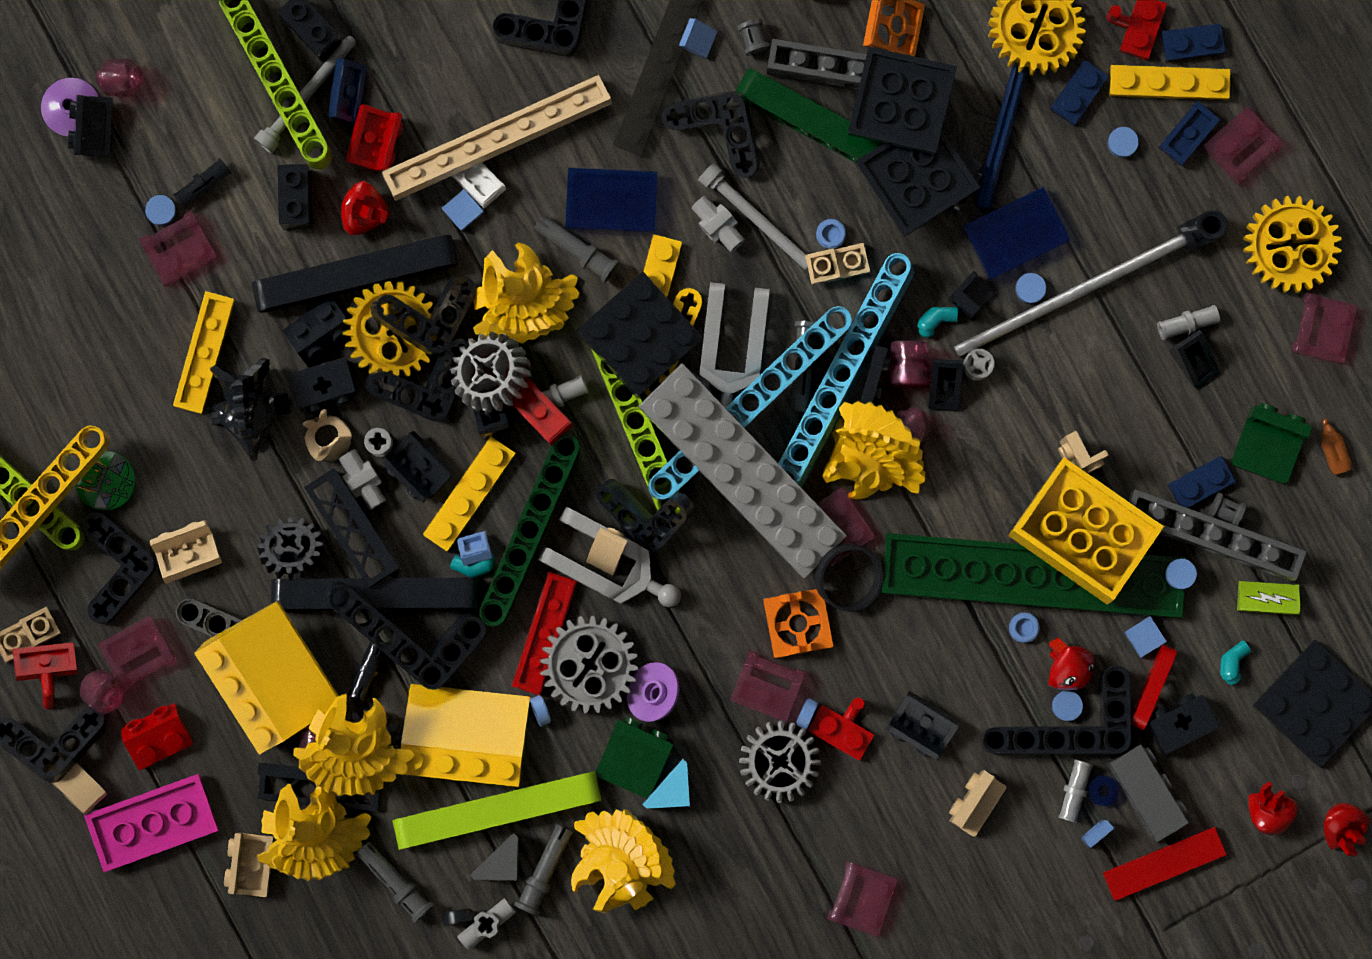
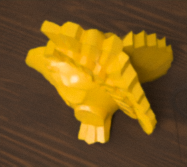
M518 242L515 245L519 251L518 259L514 262L516 272L508 270L493 250L484 258L482 286L476 288L472 301L474 303V310L487 307L489 310L484 314L483 321L474 326L473 329L475 334L479 335L480 333L487 337L490 331L498 335L501 333L506 334L510 339H515L523 344L527 340H535L540 335H547L550 331L563 328L564 322L569 318L565 312L574 307L572 301L578 298L579 291L575 288L577 276L571 274L561 280L559 278L552 280V272L545 265L541 266L535 252L529 246Z
M860 401L853 404L844 402L839 407L843 418H839L832 432L836 444L823 470L822 477L825 482L828 483L842 478L855 481L854 491L848 493V498L855 500L867 498L879 489L880 491H886L892 488L893 483L898 486H904L910 492L918 494L920 484L925 482L924 462L921 460L923 451L919 448V439L912 437L910 428L904 426L902 419L897 418L893 411H886L882 405L875 406L871 401L866 404Z
M347 695L337 696L326 713L318 709L313 716L309 730L316 734V742L309 743L306 748H294L293 755L299 759V769L305 772L307 778L313 781L317 787L323 788L327 793L334 792L338 796L343 794L353 796L355 794L364 795L367 792L374 795L376 790L383 789L384 781L392 782L396 779V774L403 775L407 771L406 762L414 757V753L411 749H394L393 746H389L391 744V735L386 728V712L383 705L376 698H372L374 705L370 710L364 711L363 719L360 722L353 723L345 720Z
M287 784L280 790L274 813L266 810L263 811L261 831L262 833L273 834L276 841L270 844L269 851L257 855L258 861L267 864L269 868L277 869L281 873L284 872L286 875L294 876L296 879L303 878L307 881L313 878L321 880L323 877H330L334 873L342 871V868L348 869L350 867L349 862L355 860L352 852L361 849V841L367 839L370 835L369 829L366 826L369 824L371 816L367 813H362L352 818L344 817L347 813L345 808L340 803H337L334 792L327 793L321 787H316L314 792L309 794V806L300 810L291 784Z
M616 809L613 815L606 811H602L600 815H597L595 812H589L585 820L575 821V830L585 835L590 843L589 845L585 844L581 850L582 860L572 874L571 886L573 891L577 893L582 885L589 884L593 886L600 879H604L605 885L598 896L593 908L594 911L606 913L627 903H630L633 909L637 910L653 900V897L646 891L647 884L653 886L661 884L670 890L676 885L673 877L675 870L672 866V858L668 855V848L663 846L661 839L656 837L652 830L645 826L643 821L638 820L635 815H632L629 810L619 811Z

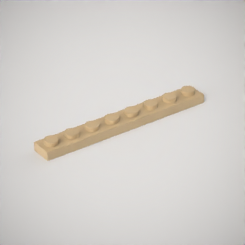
M597 75L382 172L394 200L397 201L611 105V97L600 76Z

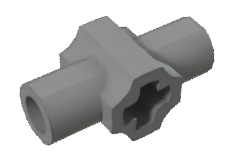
M705 195L691 207L702 220L698 223L699 226L715 244L720 240L730 252H733L745 241L742 235L734 228L738 225V222L722 204L716 207Z
M356 449L339 458L347 473L343 478L355 498L361 496L369 510L386 501L378 487L382 482L369 461L366 463L362 461Z
M504 898L488 912L483 910L474 917L475 922L457 937L469 951L485 937L491 938L499 932V926L514 915L516 911L507 899ZM482 916H485L486 919L491 917L494 920V923L491 925L493 928L492 932H489L487 929L483 932L479 926L482 924L480 918Z

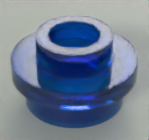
M1098 776L1088 786L1089 798L1099 806L1110 805L1118 796V786L1112 778ZM1101 785H1106L1109 789V793L1105 797L1100 796L1098 793V788Z

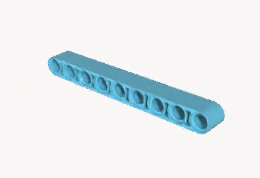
M894 253L885 260L778 463L787 474H793L794 481L801 488L841 414L839 407L849 399L913 278L914 267L904 254ZM900 262L906 264V271L902 275L896 276L892 274V268L895 264ZM883 289H890L893 292L891 299L887 302H880L878 300V294ZM868 316H878L879 321L876 327L871 329L864 327V321ZM859 341L864 343L865 348L861 354H850V348L853 343ZM840 369H850L851 374L848 380L844 382L836 380V374ZM830 394L836 395V404L831 408H823L822 401L824 397ZM814 421H821L823 426L821 432L817 435H810L808 432L809 425ZM801 447L807 448L808 457L801 462L795 461L794 454L796 450Z
M841 306L829 309L725 409L743 427H746L848 330L852 322L849 311ZM840 314L845 322L844 327L840 329L833 328L829 323L830 315ZM811 334L819 335L823 340L822 348L812 349L807 342L808 336ZM793 354L800 358V369L791 370L787 367L786 357ZM773 375L778 378L780 385L777 390L771 391L764 386V378L766 376ZM745 396L756 398L758 407L755 411L750 412L743 408L742 399ZM681 451L649 481V493L656 500L663 501L672 497L699 471L693 463L692 471L688 474L680 473L677 470V460L683 457L687 458ZM664 478L669 481L671 485L669 493L661 495L656 492L654 483L657 479Z

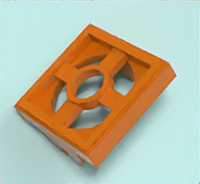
M872 0L863 46L867 48L869 46L915 57L925 4L915 0ZM887 4L889 7H894V12L889 16L882 14V9ZM904 11L907 14L909 24L907 23V19L903 15ZM896 16L901 21L899 33L894 32L892 29V20ZM879 24L886 26V30L889 33L887 45L879 35ZM907 34L903 44L897 47L899 37Z
M817 589L763 599L774 658L833 648L825 601L819 595ZM799 600L811 604L818 611L819 615L808 617L805 613L801 612ZM790 603L791 614L788 616L787 621L776 623L779 610L785 604ZM794 615H802L807 621L806 629L801 632L793 631L789 625L790 619ZM821 624L817 637L807 644L805 633L809 627ZM788 630L791 634L796 635L798 646L786 643L779 636L778 632Z

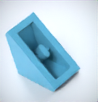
M682 759L642 805L647 809L690 806L687 762Z

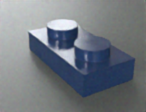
M1221 23L1161 32L1165 63L1223 55L1225 53Z
M346 59L336 60L328 118L348 124H355L362 101L367 66Z
M1084 59L1050 110L1072 126H1075L1109 76Z
M1197 101L1158 148L1179 166H1182L1220 119Z
M1219 456L1169 483L1167 486L1177 504L1188 508L1236 481L1222 456Z

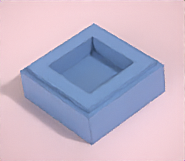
M690 18L679 46L700 58H707L717 30L697 19Z
M465 189L442 207L445 214L461 232L484 213Z
M486 531L457 539L463 566L492 558Z
M1151 616L1124 632L1140 658L1166 642Z
M1101 820L1081 837V840L1087 847L1091 848L1114 828L1108 820Z

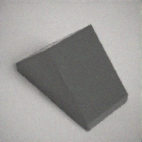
M513 833L470 876L474 880L517 881L519 872V836Z

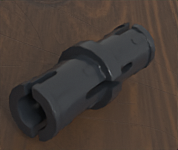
M219 158L217 162L200 175L196 173L193 176L194 180L177 193H174L173 196L186 209L203 194L206 193L208 195L211 193V188L232 172L222 159Z
M371 641L361 664L357 663L356 669L358 671L347 695L364 702L374 677H378L380 673L377 670L384 655V652Z

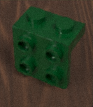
M1261 403L1260 407L1255 405L1249 410L1231 460L1232 465L1280 484H1285L1289 481L1303 440L1309 438L1313 426L1305 424L1306 419L1301 416L1289 414L1286 417L1278 414V408L1265 403Z
M626 717L624 722L617 720L611 738L597 766L596 775L641 797L648 798L653 792L673 744L668 742L670 736L655 729L652 734L640 730L643 725L642 723Z

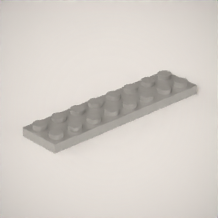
M680 364L638 406L801 577L805 578L820 563L823 556L846 537L845 533L685 365Z

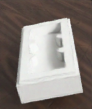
M482 162L452 175L483 208H486L506 190L505 185Z

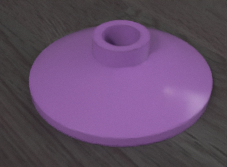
M64 78L53 83L46 90L41 102V113L47 126L55 133L68 137V132L74 131L75 119H69V110L64 109L66 101H76V95L99 97L95 89L84 80Z
M658 662L649 663L641 667L634 674L633 678L636 680L629 683L628 688L630 692L627 693V702L635 717L645 722H656L665 718L675 707L679 696V681L676 673L669 666Z

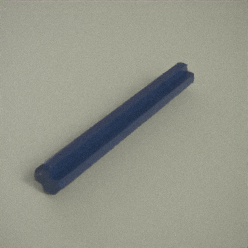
M1014 65L1011 69L979 185L980 190L977 192L975 205L984 209H989L992 203L1028 72L1026 68L1018 72L1017 65Z

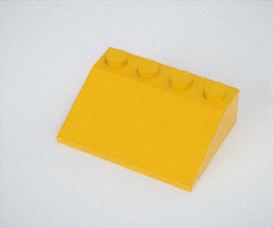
M1063 457L1008 536L1108 605L1116 598L1164 526Z
M279 601L272 603L208 639L194 653L259 755L311 724L313 716L318 709L326 713L335 698L339 696Z
M410 684L401 749H411L414 757L406 762L407 771L403 775L520 787L530 697L445 687L431 690L422 685Z

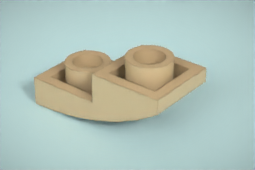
M864 243L805 255L812 285L871 273Z
M600 527L586 562L613 575L627 545V540L623 539L624 535L613 528L605 530Z
M47 606L0 631V654L5 664L13 660V649L40 646L60 634Z
M60 751L57 753L58 757H61L63 761L67 760L62 756ZM48 763L45 766L47 772L49 770L55 772L58 769L55 764L51 765ZM77 763L60 781L52 783L84 815L107 795L100 785Z

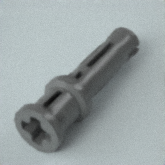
M545 214L542 215L539 220L543 225L537 222L534 231L540 233L578 259L580 267L583 269L588 268L600 276L601 282L606 283L612 277L620 261L617 259L611 260L599 251L598 246L592 244L588 246L549 219Z
M795 321L794 327L797 328L796 340L815 322ZM817 334L808 336L807 342L812 349H817ZM796 356L795 370H798L801 367V360ZM813 363L793 381L791 412L805 413L809 406Z
M557 824L532 877L528 876L524 881L526 886L519 901H515L513 904L537 917L539 915L538 907L545 893H549L551 890L548 883L571 835H573V832L566 829L561 840H559L563 827Z
M370 841L356 853V856L369 867L374 875L394 895L393 899L396 905L401 904L412 916L411 921L414 924L434 906L432 902H427L420 895L414 883H408Z

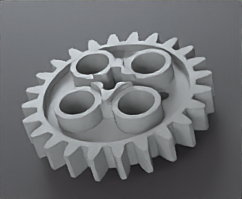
M582 616L578 617L577 626H574L570 620H567L568 630L564 631L562 628L557 627L556 631L559 637L548 636V640L553 644L552 647L542 648L545 653L549 654L548 658L540 660V663L548 665V669L543 670L540 674L550 677V680L544 686L555 687L551 697H556L560 694L563 696L560 705L563 706L568 701H571V711H575L579 704L582 705L583 713L588 712L590 705H593L595 712L599 713L600 704L602 703L608 709H611L610 699L613 698L617 702H621L622 699L619 692H630L629 688L625 685L626 681L635 682L636 680L629 675V671L638 669L637 666L630 664V660L636 658L637 654L628 653V649L634 644L633 642L624 644L622 640L626 637L627 633L623 632L617 635L615 632L618 624L616 623L607 628L606 618H603L599 625L596 624L594 616H590L588 624H585ZM582 635L589 636L593 641V646L588 652H582L577 647V640ZM600 642H604L605 647L593 661L596 669L594 671L588 670L576 688L573 687V682L585 666L582 663V659H590ZM607 652H612L617 656V665L613 669H607L602 664V657ZM565 660H571L576 666L575 674L571 677H565L560 672V665ZM590 677H596L601 683V688L596 694H590L585 689V682Z

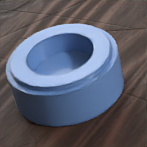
M1128 127L1116 128L1108 138V149L1116 157H1129L1138 147V137Z
M154 196L146 204V216L157 226H166L176 217V206L167 196Z
M835 219L824 220L816 231L817 242L827 250L839 248L846 238L844 225Z
M1027 273L1017 281L1015 292L1022 302L1034 304L1045 295L1046 284L1038 274Z
M1186 559L1172 561L1165 570L1167 583L1175 589H1186L1196 580V568Z
M1019 613L1009 623V633L1017 642H1030L1039 633V622L1030 613Z
M1072 691L1060 692L1052 701V711L1062 721L1076 719L1083 709L1081 698Z
M538 695L530 698V704L538 725L541 727L549 724L551 718L543 697Z
M810 698L806 699L797 718V726L805 730L807 729L818 705L817 701Z

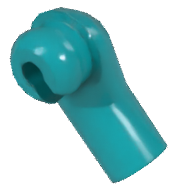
M957 307L930 308L918 321L919 334L922 337L928 338L934 335V329L940 322H957Z
M492 554L491 559L463 566L461 557L455 555L450 569L468 577L477 578L489 573L493 569L495 556Z
M1244 640L1240 641L1221 657L1220 675L1229 685H1236L1241 680L1239 661L1252 652Z

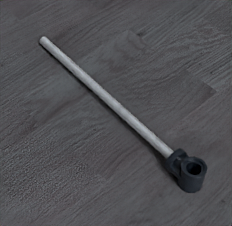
M1217 210L1205 211L1203 214L1177 226L1178 236L954 346L956 354L960 357L1183 246L1191 253L1216 241L1227 230L1226 217ZM1205 219H1212L1217 223L1218 230L1216 233L1210 234L1204 230L1203 222Z

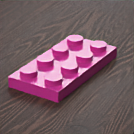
M200 774L84 815L103 872L220 831Z

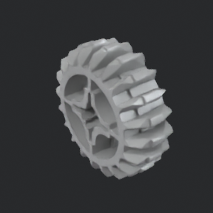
M490 331L488 337L479 333L477 342L473 339H468L470 346L467 349L459 347L463 354L461 357H453L454 362L458 366L450 369L451 373L456 376L451 380L452 385L457 387L455 390L456 395L462 398V402L467 406H472L476 411L483 409L486 413H491L493 408L497 411H503V403L513 406L512 398L514 396L522 398L519 392L520 388H528V384L523 379L531 376L530 371L525 369L530 365V361L525 357L526 351L519 347V343L515 339H510L506 334L502 333L498 335ZM492 353L489 357L483 358L484 356ZM484 367L493 370V373L497 375V378H494L491 374L488 375L489 372L486 371ZM509 367V372L506 378V371ZM499 386L497 389L489 392L493 387Z
M778 721V730H773L771 722H767L766 728L768 732L765 734L760 727H757L755 731L760 737L755 740L752 736L748 735L746 738L753 744L751 749L747 746L741 747V751L749 753V757L739 758V763H748L749 765L748 769L740 771L741 775L749 773L752 775V778L747 780L745 784L750 786L756 782L758 784L754 790L756 795L761 792L762 788L767 790L764 797L767 801L771 798L772 792L777 793L776 802L779 803L782 802V793H787L788 800L793 801L792 791L795 789L800 796H803L805 793L800 787L803 783L807 787L812 788L813 783L807 777L808 775L818 777L819 773L811 770V765L821 764V760L811 759V754L819 753V748L809 750L807 746L813 743L814 738L810 737L804 741L801 738L806 732L804 728L798 734L793 733L795 723H790L788 731L783 730V721ZM774 736L791 738L789 743L780 751H774L763 743L768 738ZM798 745L805 756L803 773L794 767L791 762V755ZM790 748L786 755L788 760L785 761H788L787 766L793 772L787 768L779 767L770 775L771 770L774 768L772 766L774 762H771L772 757L767 754V751L773 755L780 756ZM757 750L769 761V768L762 778L759 777L755 769L754 760ZM780 772H785L797 780L785 787L769 785L775 775Z

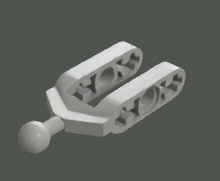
M710 282L699 376L721 392L720 403L726 408L733 401V394L746 389L760 375L770 289L755 287L745 373L715 370L725 284Z
M565 507L559 518V521L594 540L600 527L607 530L605 526L568 507ZM625 537L623 539L627 540V545L623 555L636 561L623 587L545 546L537 559L619 604L626 602L645 590L658 596L660 604L664 607H674L681 600V591L676 585L665 584L663 586L651 579L649 550Z

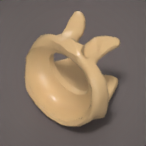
M323 409L319 417L303 422L302 425L308 428L304 437L306 447L316 461L333 462L348 452L352 435L348 426L340 418L327 416V410ZM324 425L334 426L338 431V437L327 446H319L315 440L317 430Z

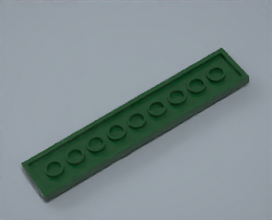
M886 533L881 593L1182 618L1184 589L1171 587L1166 581L1165 570L1172 561L1187 558L1145 554L1116 598L1107 605L1021 544Z

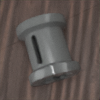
M761 18L749 20L737 26L738 32H742L746 45L744 50L746 56L759 54L771 48L770 43L765 40L761 27L763 25Z
M1218 492L1210 507L1208 516H1215L1238 526L1247 504L1243 502L1241 504L1224 498L1223 494Z

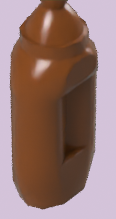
M1323 419L1322 424L1324 427L1321 446L1330 471L1337 475L1352 470V461L1343 437L1336 429L1329 425L1328 419Z

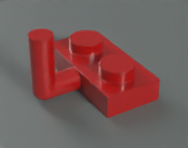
M1136 0L1131 17L1121 14L1122 10L1118 5H1113L1106 15V20L1109 23L1127 28L1119 52L1145 61L1149 59L1167 3L1159 0Z
M74 643L13 649L16 681L41 679L43 707L47 710L52 709L55 706L53 677L77 674Z
M859 697L851 701L843 716L821 705L807 730L809 733L858 761L862 758L874 734L853 723L860 710L864 707V700Z

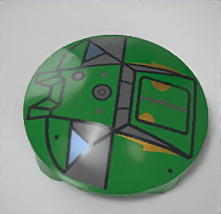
M106 451L75 485L76 491L81 500L91 508L102 511L118 509L130 498L134 490V469L120 454Z

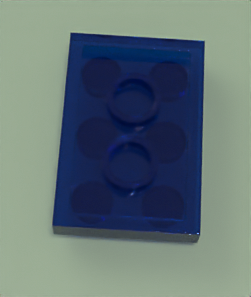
M568 168L565 228L655 233L658 172Z
M1044 187L963 226L989 280L1071 240Z

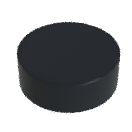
M468 908L445 913L443 915L444 926H456L474 921L473 910Z

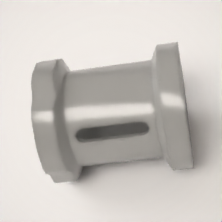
M373 428L365 435V447L374 456L384 457L392 451L393 439L386 430ZM378 435H381V438L387 441L386 444L381 445V450H377L371 444L372 441L377 440Z

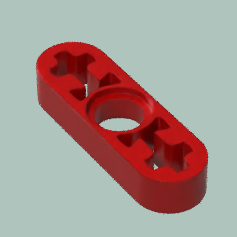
M1163 644L1160 647L1132 712L1131 726L1142 731L1145 729L1174 662L1177 650Z

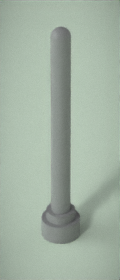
M348 36L341 42L300 91L305 104L335 70L336 60L344 59L355 46V39ZM296 98L290 103V105L287 108L294 105ZM280 116L270 128L266 127L264 131L261 129L253 138L270 154L279 146L278 141L281 139L279 135L286 128L282 117Z
M713 162L699 177L698 181L706 188L710 187L713 190L716 188L803 269L808 270L805 259L806 254L724 180L725 176L721 173L723 170Z

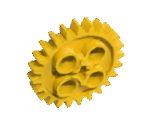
M997 0L996 4L998 7H993L991 11L993 18H990L988 26L993 27L988 36L990 38H997L993 42L992 48H1002L998 56L999 59L1008 56L1010 59L1007 66L1010 67L1015 62L1018 63V72H1021L1026 66L1029 67L1030 75L1034 74L1036 68H1039L1041 74L1045 75L1048 67L1055 73L1059 68V63L1066 67L1069 63L1068 57L1074 59L1078 53L1076 49H1080L1083 41L1079 38H1083L1086 30L1079 28L1085 22V18L1077 17L1080 14L1081 7L1072 8L1074 0ZM1025 5L1033 8L1034 13H1026L1021 7ZM1045 5L1047 6V11L1032 49L1027 50L1026 46L1041 7ZM1055 16L1060 18L1062 24L1052 23L1049 17ZM1018 31L1022 33L1024 39L1014 38L1011 32ZM1047 42L1051 45L1052 50L1042 49L1039 43Z
M1289 196L1284 198L1283 205L1277 199H1274L1272 201L1273 209L1266 204L1263 205L1261 210L1264 216L1255 213L1252 217L1257 224L1249 223L1246 227L1253 233L1243 237V240L1251 243L1250 246L1243 249L1245 253H1252V257L1246 261V264L1255 263L1257 267L1253 270L1252 274L1255 275L1262 272L1264 275L1261 283H1265L1268 279L1272 280V290L1279 284H1282L1283 293H1287L1290 286H1293L1295 293H1299L1303 284L1309 291L1313 288L1312 280L1320 285L1324 282L1321 274L1325 276L1332 274L1328 265L1336 266L1338 264V261L1332 255L1341 253L1342 250L1335 247L1334 244L1342 240V238L1333 236L1332 232L1339 226H1329L1328 222L1333 217L1332 214L1323 217L1321 213L1324 206H1320L1316 210L1312 209V199L1306 205H1302L1301 196L1296 198L1294 204L1291 203ZM1305 221L1311 225V235H1304L1299 231V222ZM1270 225H1277L1282 229L1281 238L1277 239L1269 234ZM1291 238L1293 243L1318 240L1317 245H1299L1294 251L1291 246L1272 250L1266 248V245L1286 244ZM1303 251H1311L1315 255V264L1309 265L1303 261ZM1274 254L1284 256L1286 259V266L1284 268H1278L1273 264L1272 258Z
M391 281L385 282L384 290L379 283L373 285L374 293L368 289L362 290L365 299L355 297L353 300L358 307L347 308V311L353 315L352 319L343 320L345 324L351 326L350 330L343 332V335L351 336L352 339L345 344V347L355 348L350 357L362 358L358 365L360 368L369 364V374L380 369V371H390L391 374L399 377V370H401L404 376H410V367L415 371H420L419 360L424 363L430 362L425 352L395 334L396 336L387 335L386 332L389 329L378 322L376 332L369 334L365 329V323L368 318H373L371 314L372 302L384 295H392L428 319L432 314L428 312V309L431 308L433 303H422L425 296L424 293L414 296V286H409L404 291L403 282H398L395 289H393ZM388 303L381 305L384 309V315L390 314ZM407 317L405 319L404 327L406 330L410 326L417 328L416 321L413 318ZM431 336L430 339L436 341L438 336ZM398 339L400 340V342H401L402 344H404V345L406 346V348H407V352H406V353H404V352L402 351V347H401L400 343L398 342ZM387 342L394 348V354L390 359H386L382 355V347Z

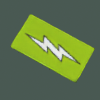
M1239 581L1237 611L1299 615V585Z

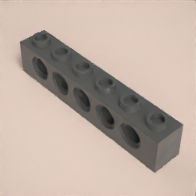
M772 39L767 75L858 90L867 54Z
M1135 489L1130 492L1128 502L1164 526L1159 533L1160 535L1290 582L1297 580L1307 551Z

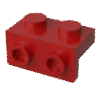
M365 104L360 105L345 162L375 172H383L390 168L394 163L396 155L393 150L395 141L400 137L403 130L402 114L397 112L389 113Z
M175 703L169 706L158 707L152 714L142 719H134L121 729L123 744L139 771L193 745V739L180 718Z

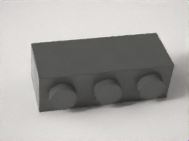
M1136 745L1106 764L1152 840L1158 842L1188 824L1185 816L1189 815L1180 799L1175 801L1169 790L1173 789L1166 775L1164 773L1159 775L1155 769L1154 764L1157 761L1148 747L1143 749L1141 745Z

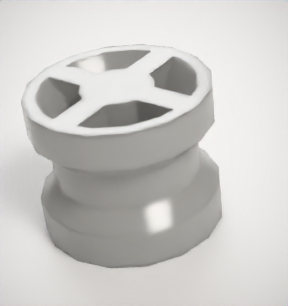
M975 349L965 357L963 370L968 378L974 381H981L992 373L994 359L988 351Z

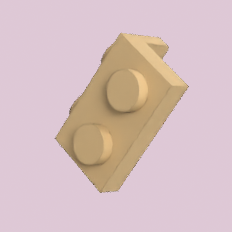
M1077 431L1065 436L1060 441L1061 447L1058 448L1062 458L1065 457L1088 474L1105 465L1103 459L1109 455L1107 450H1104L1090 458Z
M206 520L192 522L184 528L162 533L157 538L150 540V545L156 554L161 575L166 584L222 563L214 533Z
M981 770L979 774L973 773L965 786L969 791L963 800L958 798L949 811V814L952 815L949 821L973 837L978 834L1006 790L1004 784L996 780L994 776L985 770Z
M235 833L234 839H229L228 857H232L231 869H226L224 877V887H229L228 894L268 897L271 868L267 864L259 862L257 855L269 851L268 848L274 842V836Z

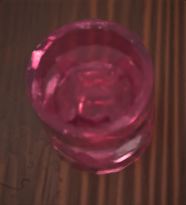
M923 341L891 342L890 358L895 362V366L890 368V385L898 387L928 386L929 368L924 366V363L929 360V343Z

